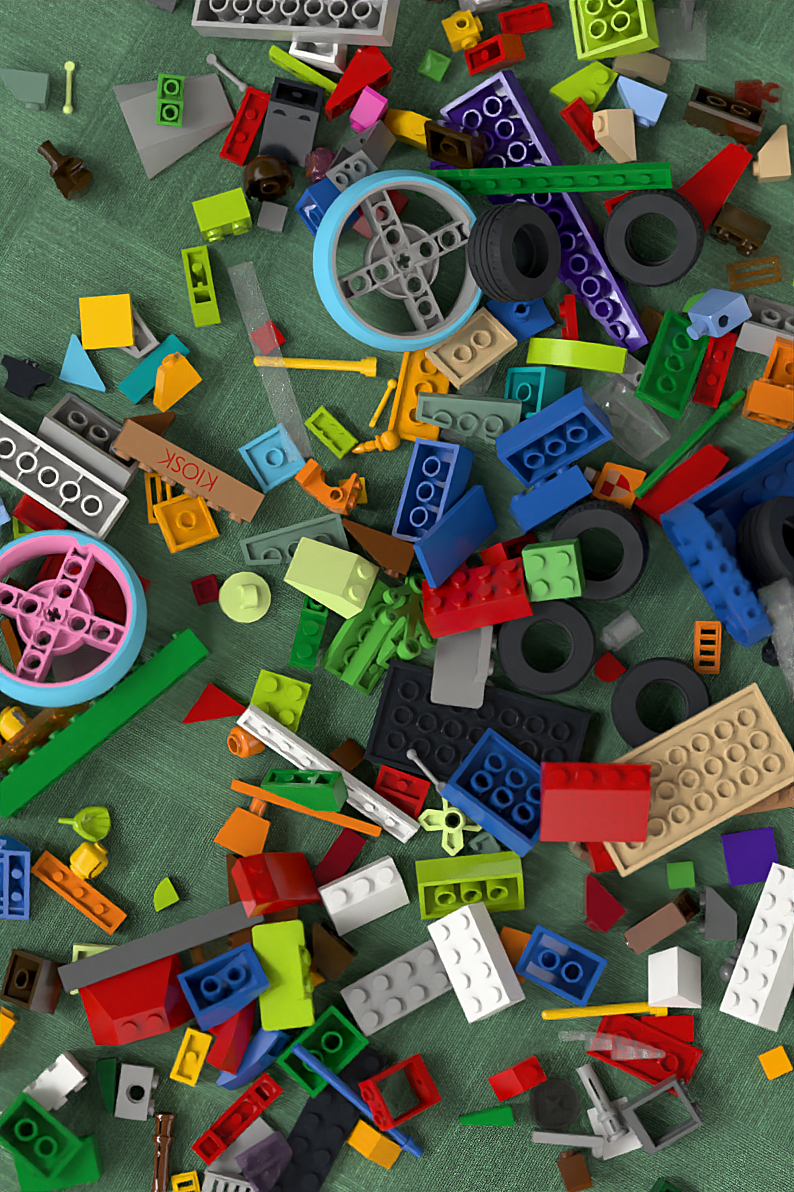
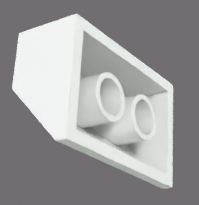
M388 855L317 888L339 936L410 903L392 858Z

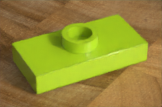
M323 405L304 422V425L339 460L358 443V440Z

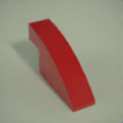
M256 998L227 1021L208 1029L218 1038L210 1050L206 1061L232 1075H235L249 1042L254 1022Z

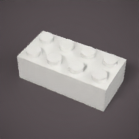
M484 902L466 905L427 926L469 1023L486 1019L525 999Z

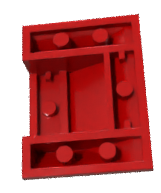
M178 953L79 988L95 1045H123L171 1031L195 1018L177 977L184 973Z

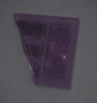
M278 1130L234 1159L254 1192H270L294 1154L282 1133Z

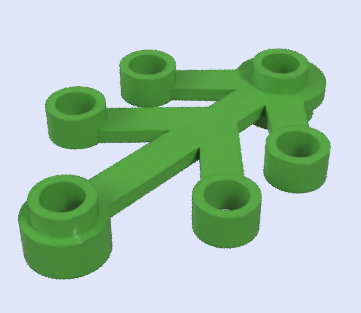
M422 573L409 574L405 579V585L398 588L391 587L383 593V599L389 605L398 602L402 596L410 594L407 604L395 609L389 608L380 614V620L385 626H391L399 618L407 615L404 639L399 642L397 647L398 655L402 659L410 660L421 653V645L429 649L437 644V638H432L419 608V602L423 607L424 601L422 581L427 580L426 576ZM416 623L422 633L420 643L415 638Z

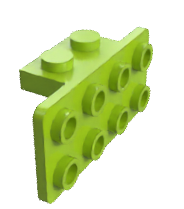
M301 920L254 926L252 929L254 953L270 983V987L259 995L263 1029L265 1031L313 1025L315 1022L312 1001L313 980L309 974L310 954L306 947L304 923Z

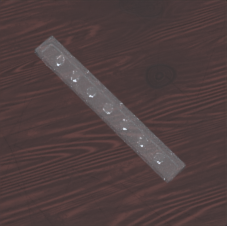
M248 261L227 268L289 464L312 457L314 454L253 263Z

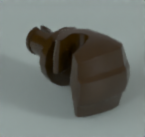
M50 140L45 141L39 146L37 152L52 166L49 175L54 178L60 193L68 201L85 196L89 192L94 178L92 172L83 166L82 163L84 161L79 157H74L72 154L63 156Z

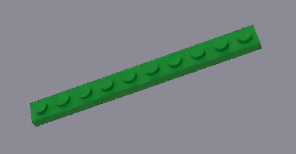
M671 162L419 171L443 180L462 196L672 189L673 185ZM415 191L416 197H428Z

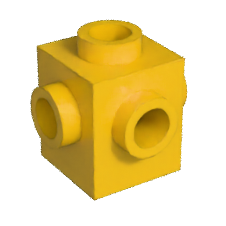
M470 9L457 11L450 18L441 21L453 52L461 49H471L478 42L482 41L479 32L483 31L478 16L473 18Z

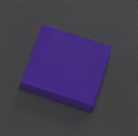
M772 827L720 835L729 887L767 881L772 864H779Z

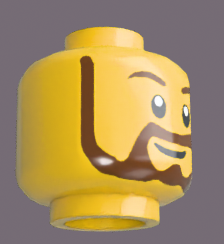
M85 841L70 856V868L82 880L86 878L93 880L108 866L109 861L106 856L108 851L99 842L93 844L92 842Z

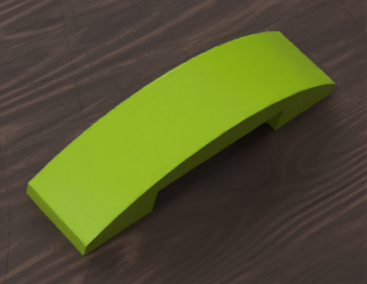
M530 338L526 363L549 367L561 366L624 375L628 349L573 340Z

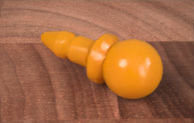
M388 430L382 433L381 436L375 435V441L371 440L358 444L351 449V452L363 454L366 451L370 452L377 448L380 453L384 449L393 451L398 448L400 437L395 431Z

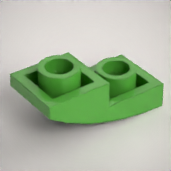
M158 74L155 125L182 126L185 76Z

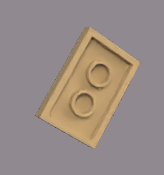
M482 307L458 331L427 349L425 356L460 390L516 347L517 339Z

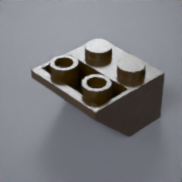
M726 202L709 234L713 235V239L722 245H727L728 243L736 247V252L745 257L750 255L755 257L772 225Z

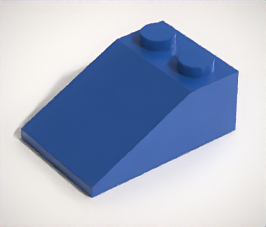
M537 924L514 972L585 1007L608 960Z
M249 942L177 976L202 1032L227 1021L270 987V983Z

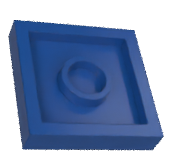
M541 297L531 301L501 303L492 299L485 303L489 313L517 339V345L555 325Z

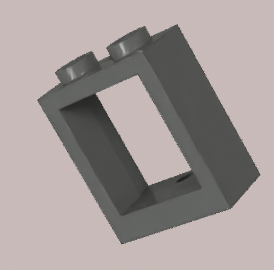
M381 119L343 144L326 171V176L342 193L352 184L378 170L397 138Z
M675 1074L621 1105V1113L648 1156L703 1125L702 1115H704L700 1104L697 1100L692 1102L688 1096V1093H690L688 1085L683 1078L678 1080ZM674 1087L691 1117L653 1138L635 1108Z

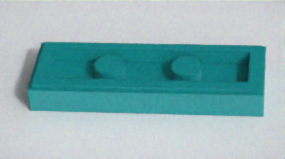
M172 333L117 388L136 406L155 388L157 368L162 365V360L169 354H175L176 352H179L186 358L191 353L190 350Z

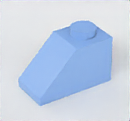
M620 75L616 87L626 109H633L634 123L642 128H654L668 94Z

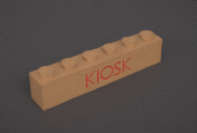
M130 419L126 420L112 445L113 448L117 449L115 453L117 456L126 461H129L130 458L140 462L138 467L150 474H152L153 470L162 475L161 480L173 487L176 483L185 487L183 491L185 494L194 499L201 496L208 500L205 505L218 512L221 508L230 513L228 518L241 525L243 521L251 522L265 497L260 492Z

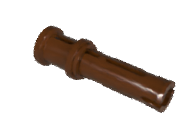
M154 1112L153 1117L156 1118L155 1134L152 1135V1140L155 1142L151 1192H168L171 1144L175 1141L173 1128L177 1113Z

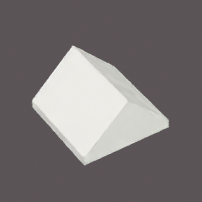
M678 946L649 955L648 1006L701 1008V958Z

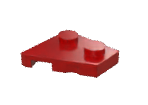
M382 764L373 789L381 797L417 821L431 781Z

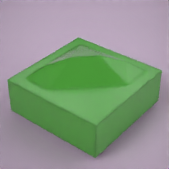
M429 48L417 73L440 84L451 63V59Z

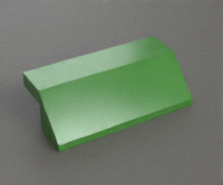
M376 578L363 610L346 619L318 664L366 696L370 694L385 670L384 667L378 665L376 660L385 639L395 625L394 623L391 626H385L380 620V614L389 608L395 609L409 602L407 597L402 596L395 604H387L383 599V593L390 587Z

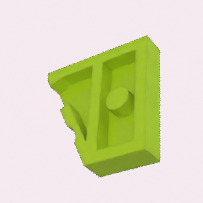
M596 60L553 86L549 93L566 104L581 96L594 113L614 83L618 73Z

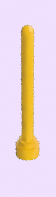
M265 356L254 358V364L259 367L360 371V374H365V377H376L377 357L366 356V359H361V361Z
M648 1001L546 1009L542 1012V1018L553 1020L650 1012V1014H655L657 1017L667 1016L668 1009L667 1007L648 1006Z

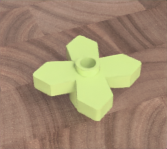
M442 797L444 811L427 809L418 817L417 822L426 831L443 830L442 847L451 856H454L464 846L462 830L479 832L482 827ZM455 815L458 818V823L450 825L448 823L449 816Z

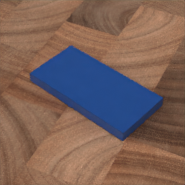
M474 485L413 545L430 588L437 589L498 528L481 485Z

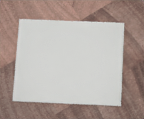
M626 1097L610 1103L612 1107L618 1108V1116L624 1127L628 1128L630 1132L611 1142L607 1140L608 1134L602 1123L596 1119V1115H598L596 1108L587 1110L595 1135H603L604 1137L602 1154L604 1160L643 1147L621 1113V1105L627 1102ZM610 1120L614 1130H616L612 1120Z

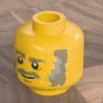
M8 706L0 713V735L9 744H16L19 741L24 744L33 735L31 731L34 724L33 719L19 706L12 708Z

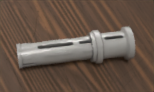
M591 1062L577 1068L576 1071L598 1112L596 1119L602 1123L608 1134L607 1140L611 1142L630 1131L624 1127L620 1120L618 1108L612 1107L602 1084L591 1066ZM589 1078L592 1080L601 1099H598ZM610 1120H612L616 1130H614Z

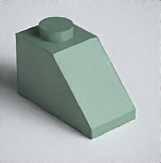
M0 68V79L20 105L25 107V110L31 112H40V109L47 110L51 78L48 73Z

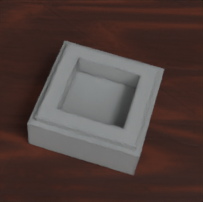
M263 201L257 227L282 233L288 207Z

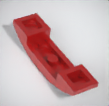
M264 1072L200 1136L191 1148L209 1166L284 1090Z

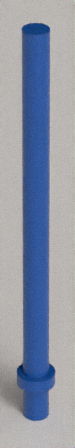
M296 1043L292 1047V1052L373 1120V1113L368 1103L301 1044ZM397 1127L385 1130L400 1143V1148L404 1151L408 1150L416 1158L423 1154L424 1150L414 1142V1138L411 1135L404 1134Z

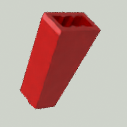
M732 142L728 144L676 190L679 194L688 198L694 208L696 207L697 212L700 214V219H702L704 235L753 157L749 153L750 150L743 144H734Z
M717 444L714 446L706 445L663 477L641 499L637 497L632 506L662 527L660 516L714 481L729 461V458L726 457L727 452Z

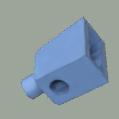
M711 288L689 309L688 315L692 324L687 328V333L694 340L699 339L702 335L718 338L750 318L752 314L743 294Z

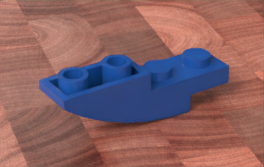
M262 1026L259 1027L253 1042H248L243 1059L235 1075L221 1070L216 1084L232 1091L249 1082L276 1059L292 1036L285 1032L286 1029L265 1031Z

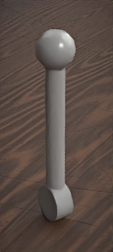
M209 54L206 57L207 63L216 66L239 86L241 92L247 91L248 84L238 80L217 62L215 55Z
M408 750L407 757L416 762L436 785L437 792L440 793L446 784L439 782L417 757L415 750Z

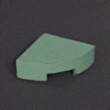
M488 831L467 842L472 849L480 854L503 852L495 837Z

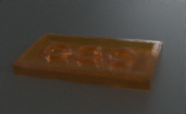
M84 704L46 707L0 747V771L8 776L9 772L7 770L18 761L24 763L30 758L28 753L39 744L45 746L51 741L48 737L58 728L65 729L71 724L69 722L70 718L79 711L85 712L87 708Z

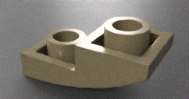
M642 52L615 57L612 70L632 80L640 76L662 86L666 82L671 61L652 53Z

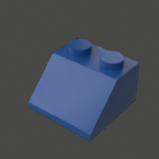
M328 177L307 188L294 208L314 238H316L318 228L328 208L341 194ZM357 208L346 220L339 238L350 230L360 218Z

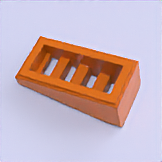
M721 621L694 622L693 668L699 674H720ZM701 629L714 630V635L701 634ZM700 640H714V645H700ZM700 650L714 651V656L700 655ZM699 661H714V666H699Z

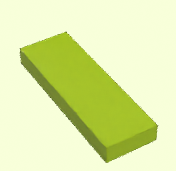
M275 45L271 47L268 53L269 59L307 84L325 88L326 96L331 97L337 84Z

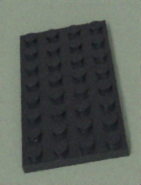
M391 659L363 758L427 776L413 759L411 760L407 757L408 750L413 749L417 752V757L438 780L448 782L490 727L540 766L541 761L578 762L591 714L489 685L484 686L483 704L479 709L433 703L431 701V689L434 670Z

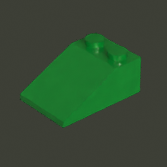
M22 1090L18 1092L0 1113V1145L47 1185L54 1180L84 1145Z

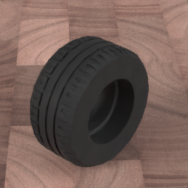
M672 189L637 190L621 200L608 217L604 229L606 256L608 255V260L611 262L612 267L614 266V270L630 283L633 282L635 285L642 287L647 286V288H657L673 284L692 269L701 254L704 242L702 219H700V214L697 212L696 207L694 208L692 202L677 191L675 192ZM645 214H662L668 217L677 229V246L674 252L663 260H646L638 255L631 245V228L635 221Z
M529 202L494 205L484 210L471 228L467 247L469 268L477 286L489 298L501 303L531 301L542 297L551 288L558 276L561 264V246L553 221L541 208ZM513 240L517 253L516 265L512 254Z
M784 495L770 499L748 510L742 517L737 531V550L746 574L758 589L766 595L780 600L794 598V497Z
M600 499L590 500V502L586 501L570 509L561 518L553 531L550 542L578 538L584 531L593 527L606 528L615 533L623 544L624 553L621 563L613 571L601 574L591 572L583 567L586 590L582 596H578L581 599L584 598L587 601L592 600L593 602L613 600L629 592L642 577L649 558V538L638 516H635V513L631 512L629 508H625L624 505L604 499L601 501Z
M562 598L532 602L533 615L502 623L497 638L498 659L505 674L520 688L539 695L560 694L577 686L590 672L597 652L596 634L587 615L573 603ZM538 622H555L562 626L570 637L571 651L569 657L556 669H537L526 660L523 654L522 642L524 635L531 626Z
M670 657L646 659L626 671L615 686L611 699L613 723L624 742L635 749L665 732L648 728L640 720L637 712L639 695L647 686L653 683H668L681 692L685 701V714L680 723L710 707L712 704L711 694H709L707 684L699 672H696V669L692 668L689 664Z

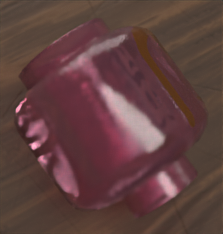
M316 148L313 152H310L305 158V177L307 181L314 185L326 178L325 173L336 155L326 148Z

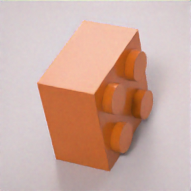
M766 378L754 380L748 387L740 417L791 430L794 427V386L787 384L784 387L776 386L774 381Z

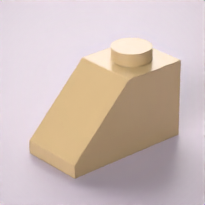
M606 109L594 112L592 125L595 139L618 164L636 161L633 109Z
M781 125L758 152L755 161H752V174L757 176V183L789 180L791 167L786 125Z

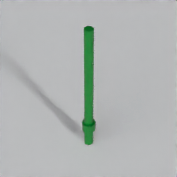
M738 389L727 401L723 400L718 405L717 411L633 491L635 496L641 499L723 418L727 419L734 412V408L746 397V393L742 389Z

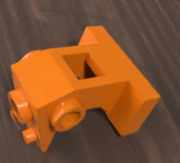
M312 458L294 477L307 494L311 497L313 496L330 511L349 515L351 509H355L359 497L357 491H362L363 489L361 480L355 472L342 486L330 487L326 485L325 481L328 476Z

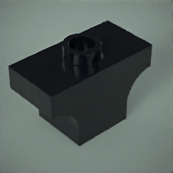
M4 354L0 363L8 372V379L4 386L5 390L28 401H31L37 389L41 387L51 388L54 381L52 374L38 369L39 365L31 360L24 359L21 362Z

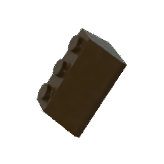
M695 84L682 119L693 127L707 128L717 136L724 137L726 135L734 138L737 143L745 146L749 144L755 146L763 128L767 110Z

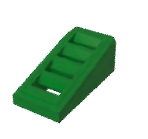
M508 1103L459 1115L460 1125L515 1126Z

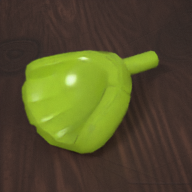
M104 805L86 806L74 818L59 817L58 820L61 824L73 825V829L80 836L91 842H98L104 839L111 827L108 808Z

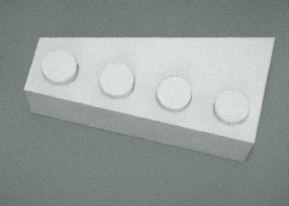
M66 1051L37 1080L32 1082L24 1092L47 1112L52 1108L57 1111L68 1101L65 1096L72 1089L77 1092L87 1083L84 1078L89 1073L69 1051Z

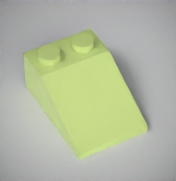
M302 537L284 581L346 619H349L363 610L379 567L357 554Z

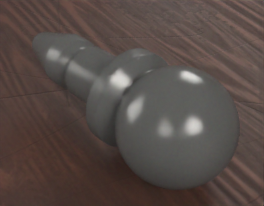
M742 935L736 942L731 955L732 958L726 957V963L720 969V977L726 983H729L746 938L745 935Z

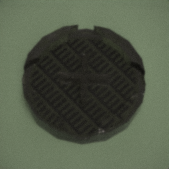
M548 1078L532 1089L529 1095L528 1108L531 1117L539 1126L546 1130L559 1131L568 1128L577 1118L580 1112V1098L578 1092L569 1082L561 1078Z

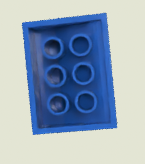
M489 727L451 776L439 795L460 809L465 815L520 857H523L540 837L541 766Z

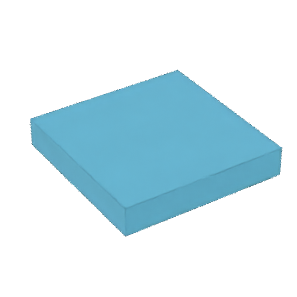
M283 423L238 449L265 494L296 476L306 464Z

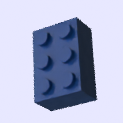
M568 464L556 471L555 478L549 481L546 477L534 484L532 492L526 494L525 491H522L511 498L508 512L522 535L529 534L591 496L593 490L578 465L571 468Z

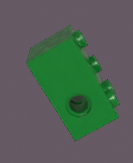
M96 1133L76 1137L84 1145L49 1185L44 1183L13 1156L20 1191L49 1192L57 1189L58 1191H64L74 1188V1185L84 1183V1185L99 1182V1179L105 1172Z

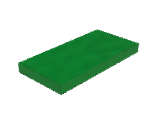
M669 309L665 312L634 397L679 420L683 415L711 336L702 335L697 340L692 339L687 333V328L692 322Z

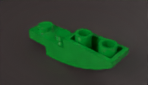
M307 594L301 610L288 665L313 671L330 608Z

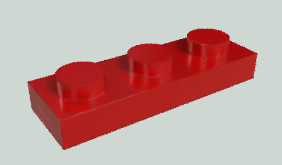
M250 86L248 87L221 149L219 158L241 167L244 166L267 113L270 94Z
M728 332L722 337H710L692 403L717 409L738 334Z

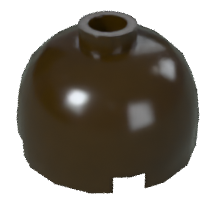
M260 154L250 161L244 169L243 187L247 198L250 200L253 197L257 198L258 202L274 201L286 195L285 190L289 187L292 190L295 186V179L290 166L279 156Z

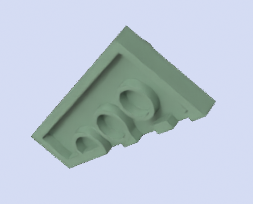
M418 392L415 416L416 420L444 429L450 428L460 431L463 435L469 437L472 435L495 445L496 437L519 424L522 402L515 399Z
M330 513L239 540L246 565L291 563L302 537L350 552L339 513Z

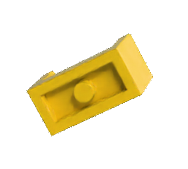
M189 1026L169 1078L194 1087L214 1035Z

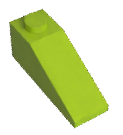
M206 245L181 250L195 327L221 323Z

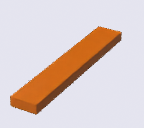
M233 779L230 787L234 791L375 837L380 836L382 827L336 812L314 811L262 788Z

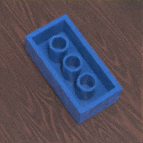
M580 386L496 437L495 440L498 458L528 489L562 467L612 439L613 432L610 418Z
M416 438L391 536L415 544L464 496L475 452L461 445Z

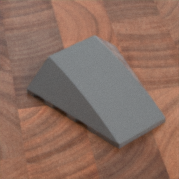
M217 73L185 77L181 127L155 125L158 80L112 86L149 180L157 176L156 174L163 169L170 167L186 153L193 151L196 146L233 123L234 116Z

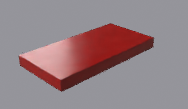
M67 554L48 555L35 580L43 582L57 579ZM96 562L83 591L89 596L95 611L125 626L127 606L123 591L116 578L105 567ZM75 567L70 571V574L77 575L82 571V568ZM137 574L145 595L151 581ZM66 590L62 594L69 597L72 591Z
M627 1014L603 1015L586 1054L652 1085L658 1084L673 1074L677 1076L678 1080L683 1078L688 1085L703 1050ZM641 1027L671 1042H641ZM671 1087L668 1090H666L667 1092L679 1097L674 1087Z

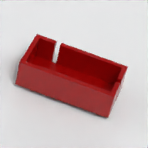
M522 557L499 562L497 567H495V564L453 573L437 589L430 588L427 580L422 581L423 618L433 639L533 615V605L529 598Z

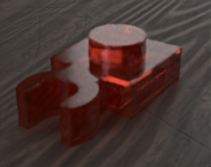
M760 79L735 81L734 98L758 107L762 106L763 99L770 103H776L779 101V98L777 96H770L769 93L772 89H778L779 84L768 82L762 86Z

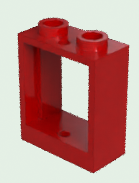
M419 1053L402 1059L358 1084L361 1089L362 1098L368 1103L373 1113V1120L380 1127L381 1131L394 1128L442 1101ZM403 1069L419 1103L392 1117L376 1083Z

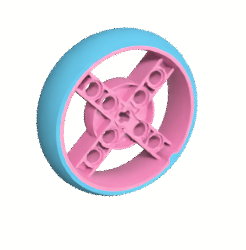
M53 529L30 533L11 541L0 549V613L17 619L19 634L27 644L15 675L0 664V691L27 704L42 707H63L90 700L116 684L134 663L144 640L147 623V606L144 591L137 574L128 561L106 542L89 534L72 530ZM50 554H67L57 579L40 582L27 592L1 583L14 569L32 559ZM96 562L105 567L116 578L123 591L127 606L125 627L96 617L93 604L89 596L83 591ZM73 568H82V571L79 574H70V571ZM63 591H72L68 598H60V594ZM5 597H14L11 603L2 604V600ZM30 605L38 606L35 612L26 613V609ZM59 614L60 620L55 619V622H52L51 617L56 618V615ZM77 623H86L82 630H74V626ZM102 631L110 632L106 639L97 638ZM44 637L52 638L47 645L39 644L40 640ZM83 644L112 653L99 667L80 678L63 683L43 684L55 656L72 653ZM41 661V665L37 669L29 668L31 662Z

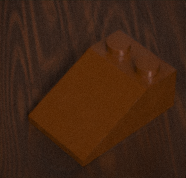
M343 518L342 525L345 530L383 570H386V576L399 581L401 576L404 578L408 576L416 555L413 547L414 544Z

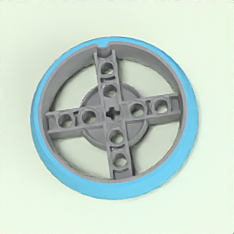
M387 170L374 173L352 184L328 208L320 223L314 242V279L325 308L337 324L348 334L369 346L393 352L416 351L433 346L450 337L468 321L483 295V291L477 286L472 277L467 255L470 231L478 218L476 212L469 202L452 186L443 180L419 171ZM404 189L422 193L439 203L450 214L453 221L429 233L414 224L400 222L386 191ZM360 205L373 233L365 248L364 265L337 277L336 248L339 235L348 217ZM378 207L384 210V217L381 221L375 214ZM390 230L395 235V240L392 244L388 243L386 235ZM445 232L450 236V242L447 246L442 242V235ZM422 243L426 244L428 248L426 256H422L419 250ZM464 245L465 272L462 286L454 303L442 316L429 286L433 283L438 273L439 257ZM400 257H404L405 261L402 262V265H398L397 261L400 260ZM378 265L383 269V276L380 279L375 276V268ZM355 276L361 281V286L358 290H355L352 286V280ZM410 278L416 281V288L413 291L408 288ZM373 289L389 298L403 300L416 331L393 332L375 327L360 317L348 302ZM422 301L427 306V310L423 315L418 309Z

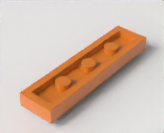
M45 850L30 869L34 875L110 935H113L128 916L127 913L88 882L79 878L68 866L48 850Z

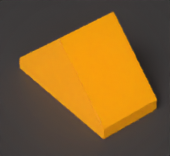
M362 1119L358 1120L346 1139L347 1143L366 1158L390 1170L403 1150L398 1143Z

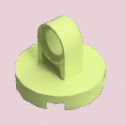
M240 572L231 575L219 591V603L222 611L237 623H250L259 620L266 614L270 606L271 593L269 586L262 577L253 572Z

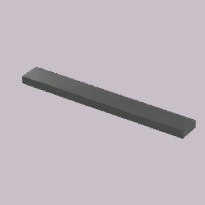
M240 901L57 969L65 992L68 993L263 922L265 919L263 915L248 918L243 903Z

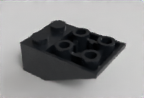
M275 76L258 155L279 156L289 165L305 168L306 163L308 169L326 97L325 88Z

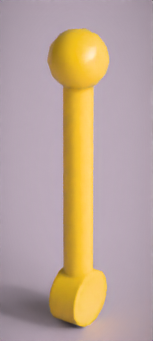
M390 379L387 382L388 388L369 424L372 428H374L392 389L397 387L395 379Z

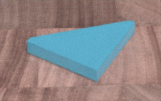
M72 334L59 380L106 393L107 389L85 350H83L80 341L75 334Z

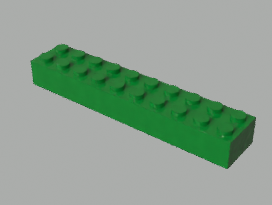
M181 628L170 637L172 639L171 643L166 647L162 644L150 653L152 658L146 663L140 661L130 670L132 674L127 679L121 678L110 688L112 691L105 697L100 694L89 703L91 706L89 710L85 713L81 711L76 713L69 719L71 724L66 729L58 728L48 737L51 740L45 746L39 744L28 753L30 756L28 760L24 763L18 761L7 770L9 775L4 779H0V814L4 819L11 820L211 656L190 628L186 630Z

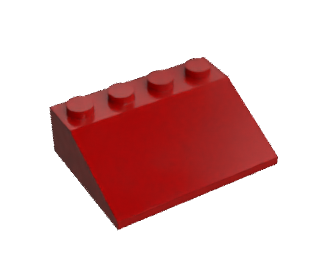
M541 761L540 841L646 842L651 791V764Z

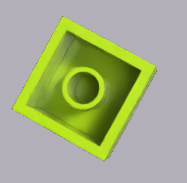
M242 187L192 202L204 242L216 243L223 240L225 235L234 233L235 236L242 235L249 231L248 228L253 227Z
M261 669L250 705H255L296 735L312 686Z

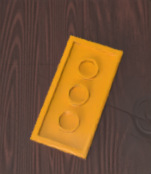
M430 347L404 352L388 430L395 431L400 439L415 442L416 438L438 441L441 427L416 420L415 416L418 392L448 394L451 382L425 356V351Z

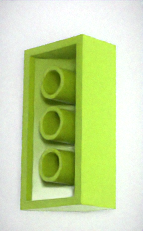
M514 851L415 861L421 920L443 918L466 905L484 902L488 913L525 909L520 856Z

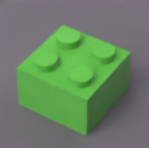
M579 538L527 544L522 550L530 602L582 596L585 592L586 583Z

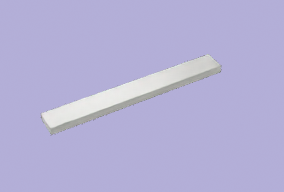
M251 704L238 719L237 724L301 770L341 771L349 795L346 802L403 843H406L418 831L420 827L418 822L255 705Z

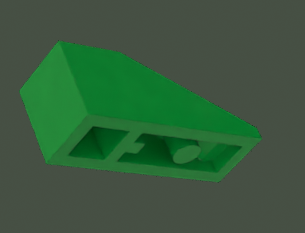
M270 769L261 784L263 790L314 811L340 812L349 796L341 771Z

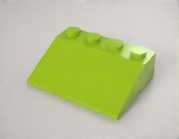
M569 0L579 61L639 54L660 47L653 0Z

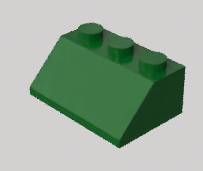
M332 1002L314 1018L315 1022L313 1025L306 1026L276 1057V1062L312 1098L329 1082L291 1051L296 1043L301 1044L336 1075L369 1043L366 1037Z

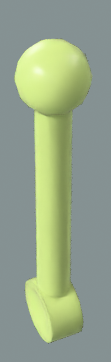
M68 61L65 63L67 84L66 105L63 107V111L66 114H70L73 111L71 87L72 72L75 70L74 63Z

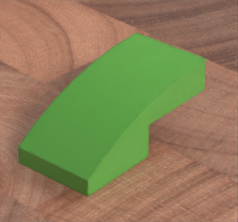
M407 616L399 618L378 654L376 662L388 669L391 659L402 662L407 660L402 659L397 652L399 642L404 639ZM417 623L415 638H417L418 635L421 633Z

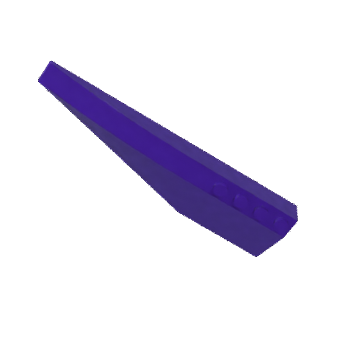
M512 70L500 71L440 110L445 121L456 123L470 130H477L486 135L487 153L477 169L564 166ZM578 192L486 195L493 206L505 203L529 202L541 208L553 221L560 239L561 264L557 277L562 283H566L573 291L572 294H575L579 301L583 302L590 310L589 313L601 322L606 328V332L621 348L628 349L627 353L630 354L650 342L622 278L608 260V255L606 256L604 248L605 243Z

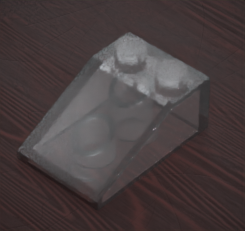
M617 373L591 394L590 397L610 418L613 438L610 441L641 462L669 440L671 434L652 407L634 397L637 387Z

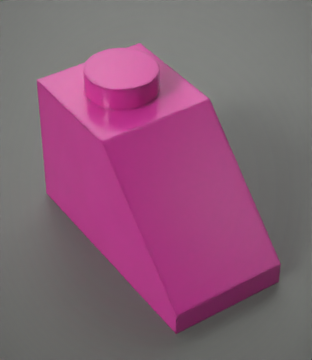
M366 85L349 117L352 124L351 128L359 134L381 119L382 121L388 112V99Z

